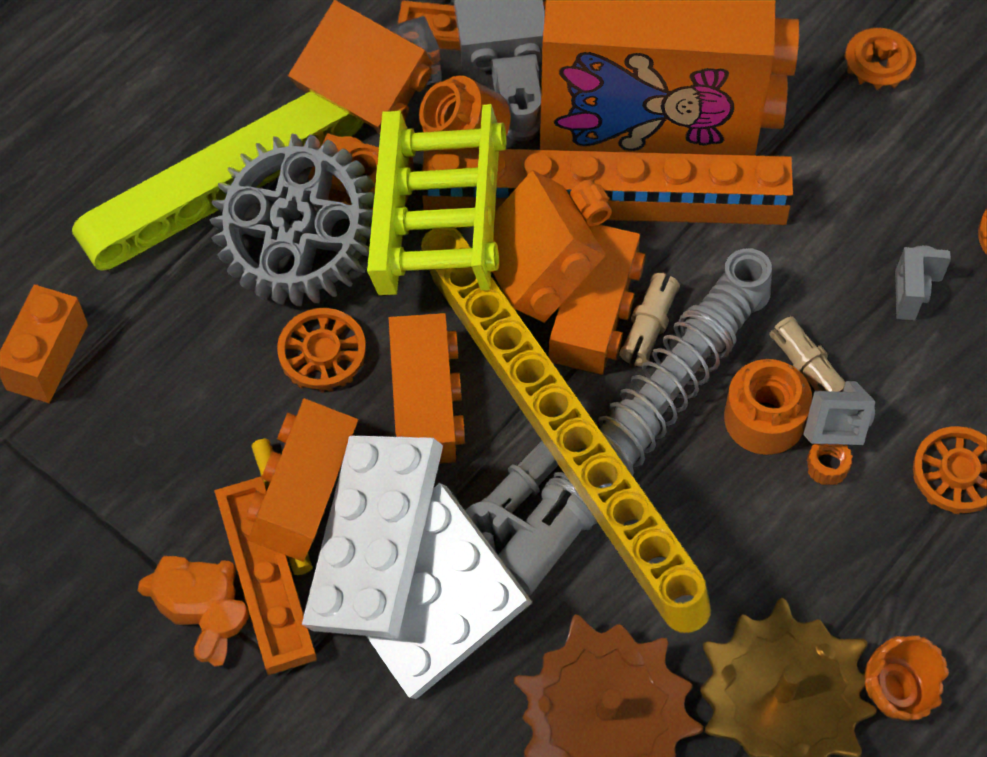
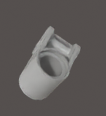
M536 54L492 59L494 91L506 99L510 109V126L507 136L516 141H528L535 138L540 133L541 126L540 76Z

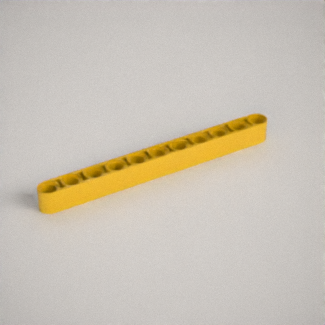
M456 228L432 229L426 233L421 244L423 251L471 248ZM472 267L430 270L433 281L665 622L673 630L681 633H691L701 629L707 623L711 610L705 580L701 572L491 277L490 290H481ZM579 449H586L581 452H575ZM604 484H612L611 486L606 488H599L601 485ZM630 520H639L637 523L632 525H623L625 522ZM656 557L666 558L664 561L659 563H648L651 559ZM684 595L694 597L685 603L674 602L678 597Z

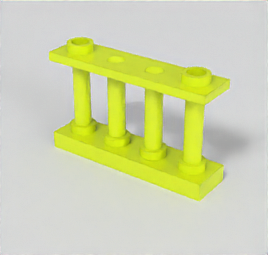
M492 104L482 105L481 129L415 133L412 128H407L401 111L382 112L367 272L378 295H397L399 276H404L406 271L472 267L480 289L490 290L491 271H498L499 268L498 245L496 242H493L499 151L506 150L507 142L505 125L503 122L497 123ZM479 147L478 168L411 172V169L408 167L409 157L415 156L416 151ZM477 187L476 204L473 208L408 211L405 207L406 195H412L413 190ZM474 227L473 248L405 252L403 247H401L402 235H408L409 230Z

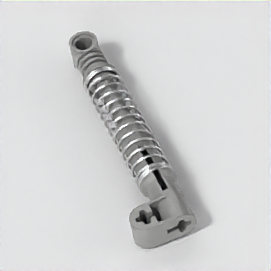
M741 249L728 257L725 263L724 274L717 281L716 285L712 287L709 294L704 297L699 305H693L683 312L679 322L674 324V331L677 336H664L663 342L666 349L657 348L653 350V357L656 363L644 362L642 364V370L646 377L641 375L632 376L631 382L636 391L622 389L620 393L622 401L620 403H610L612 414L609 417H599V430L628 471L630 469L632 476L634 474L633 467L643 465L645 460L644 453L654 451L656 446L655 439L665 436L667 432L666 426L676 422L678 418L677 412L686 410L688 399L697 396L699 391L698 385L707 383L709 372L718 369L719 359L729 355L737 341L735 334L742 327L744 321L750 317L751 313L759 311L767 305L771 294L772 264L768 256L756 249ZM742 280H753V282H744ZM678 326L681 327L684 336L679 333ZM668 339L678 341L673 350L668 345ZM657 352L665 353L668 356L661 362L657 357ZM707 357L716 359L714 366L708 368L705 362ZM648 365L657 368L652 376L646 369ZM696 371L705 372L703 380L697 382L694 375ZM636 379L646 382L642 389L637 386ZM686 384L695 385L693 393L686 394L684 390ZM625 393L635 395L634 399H626ZM676 397L684 398L682 407H675L673 401ZM665 411L673 412L672 420L665 422L662 416ZM660 425H662L663 430L661 434L657 435L661 428ZM563 472L554 473V478L549 479V482L546 483L542 490V501L525 522L501 506L491 502H478L465 510L496 552L493 535H491L492 533L495 534L496 543L502 549L498 556L528 596L534 592L581 531L590 530L597 523V520ZM604 484L601 485L599 488H606L611 486L612 484Z

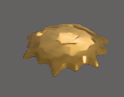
M783 598L777 600L771 615L767 619L761 621L752 620L742 614L737 620L730 642L726 644L709 641L703 643V650L713 669V674L701 687L703 698L713 709V715L705 728V732L714 737L737 742L743 747L749 757H828L830 755L860 757L862 750L854 734V727L861 720L872 717L877 712L874 705L862 700L859 696L865 687L864 675L857 668V662L868 647L867 641L865 639H838L833 637L827 631L822 621L818 619L807 623L797 622L792 617L787 601Z

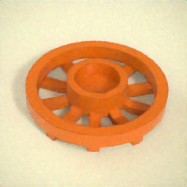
M952 426L934 431L921 442L914 457L913 474L915 483L931 505L935 504L944 510L951 511L953 514L982 511L987 507V496L981 498L973 486L977 484L987 489V480L979 476L980 473L987 472V464H981L978 458L985 450L987 451V436L971 428ZM956 437L955 448L948 451L941 439ZM964 439H969L979 444V446L973 452L963 448ZM934 444L943 459L940 460L925 454L927 449ZM922 462L939 468V471L923 473ZM941 479L943 483L935 491L928 484V481ZM949 487L954 489L953 501L942 496ZM966 489L973 502H961L962 490Z

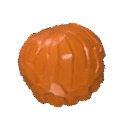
M897 636L879 646L870 657L864 674L865 687L869 697L872 698L879 710L886 716L904 721L919 720L930 715V710L942 703V698L940 697L943 692L942 681L947 678L949 671L941 649L933 645L931 641L920 636Z

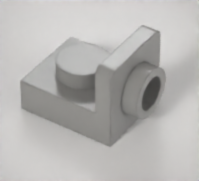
M931 246L904 247L895 270L896 319H916L922 303H928L930 300L931 281L940 282L943 280L951 261L949 250H938Z
M846 381L843 392L814 391L803 435L811 444L864 445L868 427L874 421L876 401L856 381Z

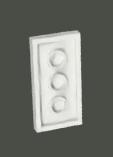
M349 436L302 621L303 626L318 632L398 638L443 445L436 439Z

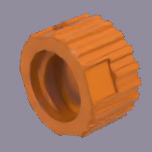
M847 444L812 445L807 457L808 474L815 482L821 485H837L847 477L852 465L853 456L851 455V449L848 448ZM831 455L840 461V466L837 469L826 467L819 461V457Z

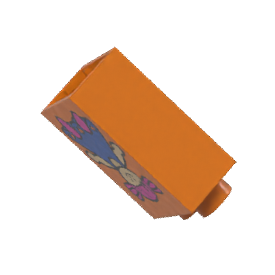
M546 0L542 44L540 150L755 156L760 128L783 129L788 89L787 76H794L797 64L799 20L775 18L776 0Z

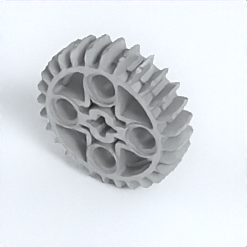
M292 133L289 146L286 147L278 137L274 136L273 150L267 151L260 143H256L258 157L252 159L246 154H241L240 157L245 167L241 171L228 167V172L234 178L232 184L218 183V187L227 195L225 200L212 201V205L223 212L222 216L209 219L213 226L223 230L211 237L216 245L225 247L217 256L222 262L231 263L227 268V272L234 278L238 279L241 277L239 283L246 290L251 291L255 287L254 292L261 299L266 300L272 293L273 301L283 305L289 294L291 302L296 306H301L304 293H306L310 300L314 303H319L320 289L324 288L331 296L336 297L337 291L334 285L336 281L340 280L347 286H352L353 283L347 273L351 269L361 273L365 272V268L358 259L361 255L369 257V247L366 245L367 239L370 240L371 227L369 225L372 224L373 210L370 208L374 205L375 193L368 191L375 185L369 176H362L365 168L359 161L351 162L353 159L352 155L344 148L337 152V146L328 139L320 147L321 143L310 134L303 146L301 139ZM308 167H315L314 177L305 184H298L300 173ZM280 170L276 191L256 188L269 175ZM333 175L345 186L351 200V205L328 200ZM260 203L261 210L259 215L253 220L245 221L246 210L251 205ZM301 213L304 216L302 221H294L291 226L289 224L290 220L298 219ZM341 219H349L350 226L348 231L342 236L332 237L334 224ZM243 234L264 239L259 265L249 255L242 239ZM317 248L338 252L329 263L312 272ZM288 255H294L295 261L292 269L285 274H278L279 262Z

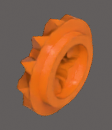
M870 28L859 32L849 41L844 59L847 61L848 73L855 74L858 77L859 85L868 82L874 84L876 90L880 89L883 85H889L895 89L901 81L909 80L916 64V53L912 44L900 33L886 28ZM873 54L877 55L880 59L888 58L886 68L885 66L882 67L879 62L871 63Z

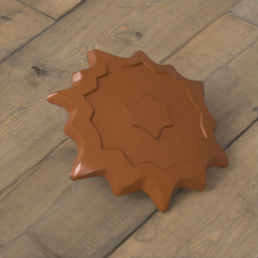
M575 614L571 620L565 646L544 654L541 673L536 676L518 675L514 677V683L528 699V708L522 718L532 727L533 731L532 739L524 750V756L676 757V743L682 738L701 734L704 728L702 724L691 718L685 711L684 702L692 689L691 683L675 675L666 667L665 659L669 645L667 638H659L651 642L639 644L634 641L629 632L620 624L613 626L604 633H598L580 615Z

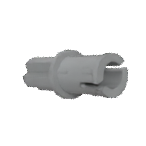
M543 441L518 466L512 464L508 468L510 474L481 502L494 503L513 513L530 494L537 495L540 492L538 486L558 466V463Z

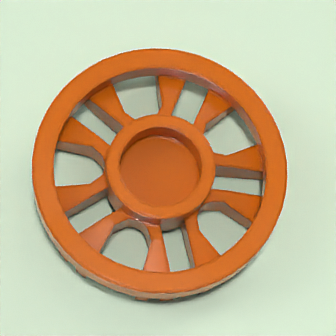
M316 308L297 315L287 323L279 336L277 352L285 375L294 384H297L300 388L304 386L306 388L319 389L320 392H324V390L330 392L333 391L334 387L339 385L344 387L347 382L351 383L353 381L352 377L360 370L361 366H364L366 341L360 325L348 314L331 308ZM318 319L320 329L313 330L310 333L307 332L303 324ZM330 319L336 320L332 331L327 329ZM347 327L355 334L345 340L338 338V335ZM294 333L304 339L303 342L290 337L291 334ZM358 348V351H341V349ZM286 349L302 351L299 356L290 359L286 358L285 352ZM347 360L352 362V364L344 370L338 365L340 361ZM305 362L308 363V364H306L302 369H300L298 372L295 371V369H297L299 366H301V365L304 364ZM333 367L336 376L329 378L326 369ZM314 370L321 372V379L309 378L308 376Z

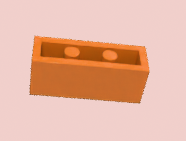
M588 225L606 256L560 305L549 339V359L552 363L603 375L608 358L616 360L618 357L623 332L616 331L620 318L629 319L634 293L629 292L628 289L631 279L640 280L646 254L638 252L640 234L604 225Z
M446 313L388 317L396 437L434 438L443 445L439 464L456 463V445L465 444L463 415L453 416L452 404L454 401H462L460 372L450 373L449 359H458L456 330L447 331Z
M303 398L297 416L287 412L277 440L286 444L282 454L274 451L271 452L261 479L270 482L266 494L258 491L255 492L245 519L254 522L248 541L304 562L341 468L349 436L353 435L358 419Z

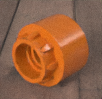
M454 76L436 83L427 91L420 105L419 121L423 132L481 129L482 105L492 104L497 123H504L507 136L510 126V109L506 99L501 94L469 77Z
M763 359L745 365L735 374L730 383L724 411V422L728 433L738 445L753 453L772 455L790 449L800 440L804 433L812 403L811 387L804 375L786 362ZM760 403H770L776 408L765 407Z

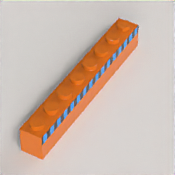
M479 148L424 151L423 171L478 168ZM506 149L499 151L495 212L531 170H534L564 186L569 195L572 188L584 180H593L595 184L601 185L609 197L607 203L612 209V214L607 220L786 225L793 198L792 157ZM477 187L422 190L423 210L473 208L476 204Z

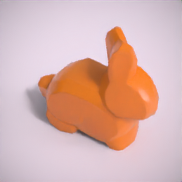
M163 556L154 573L139 581L138 592L143 596L151 597L159 612L174 624L200 625L201 633L193 649L194 656L201 662H210L214 667L224 664L227 654V639L235 636L242 629L250 615L248 606L243 601L234 600L236 590L233 582L237 568L230 561L222 560L219 564L189 562L184 557Z

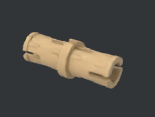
M654 274L650 280L651 283L642 305L635 307L631 317L633 326L624 346L619 352L621 358L630 364L636 348H639L634 365L642 367L644 362H649V357L658 335L664 333L669 323L667 313L676 293L680 289V284L674 277L670 276L665 290L661 291L666 274Z
M790 316L776 324L775 329L771 330L769 334L770 337L781 347L793 363V367L804 375L814 390L843 392L846 382L827 360L828 353L822 346L817 347L809 339L796 319Z

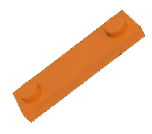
M257 477L214 490L267 675L316 661L308 628L302 625L304 615L286 555L248 541L254 522L245 519L255 492L258 491L266 494L263 479Z

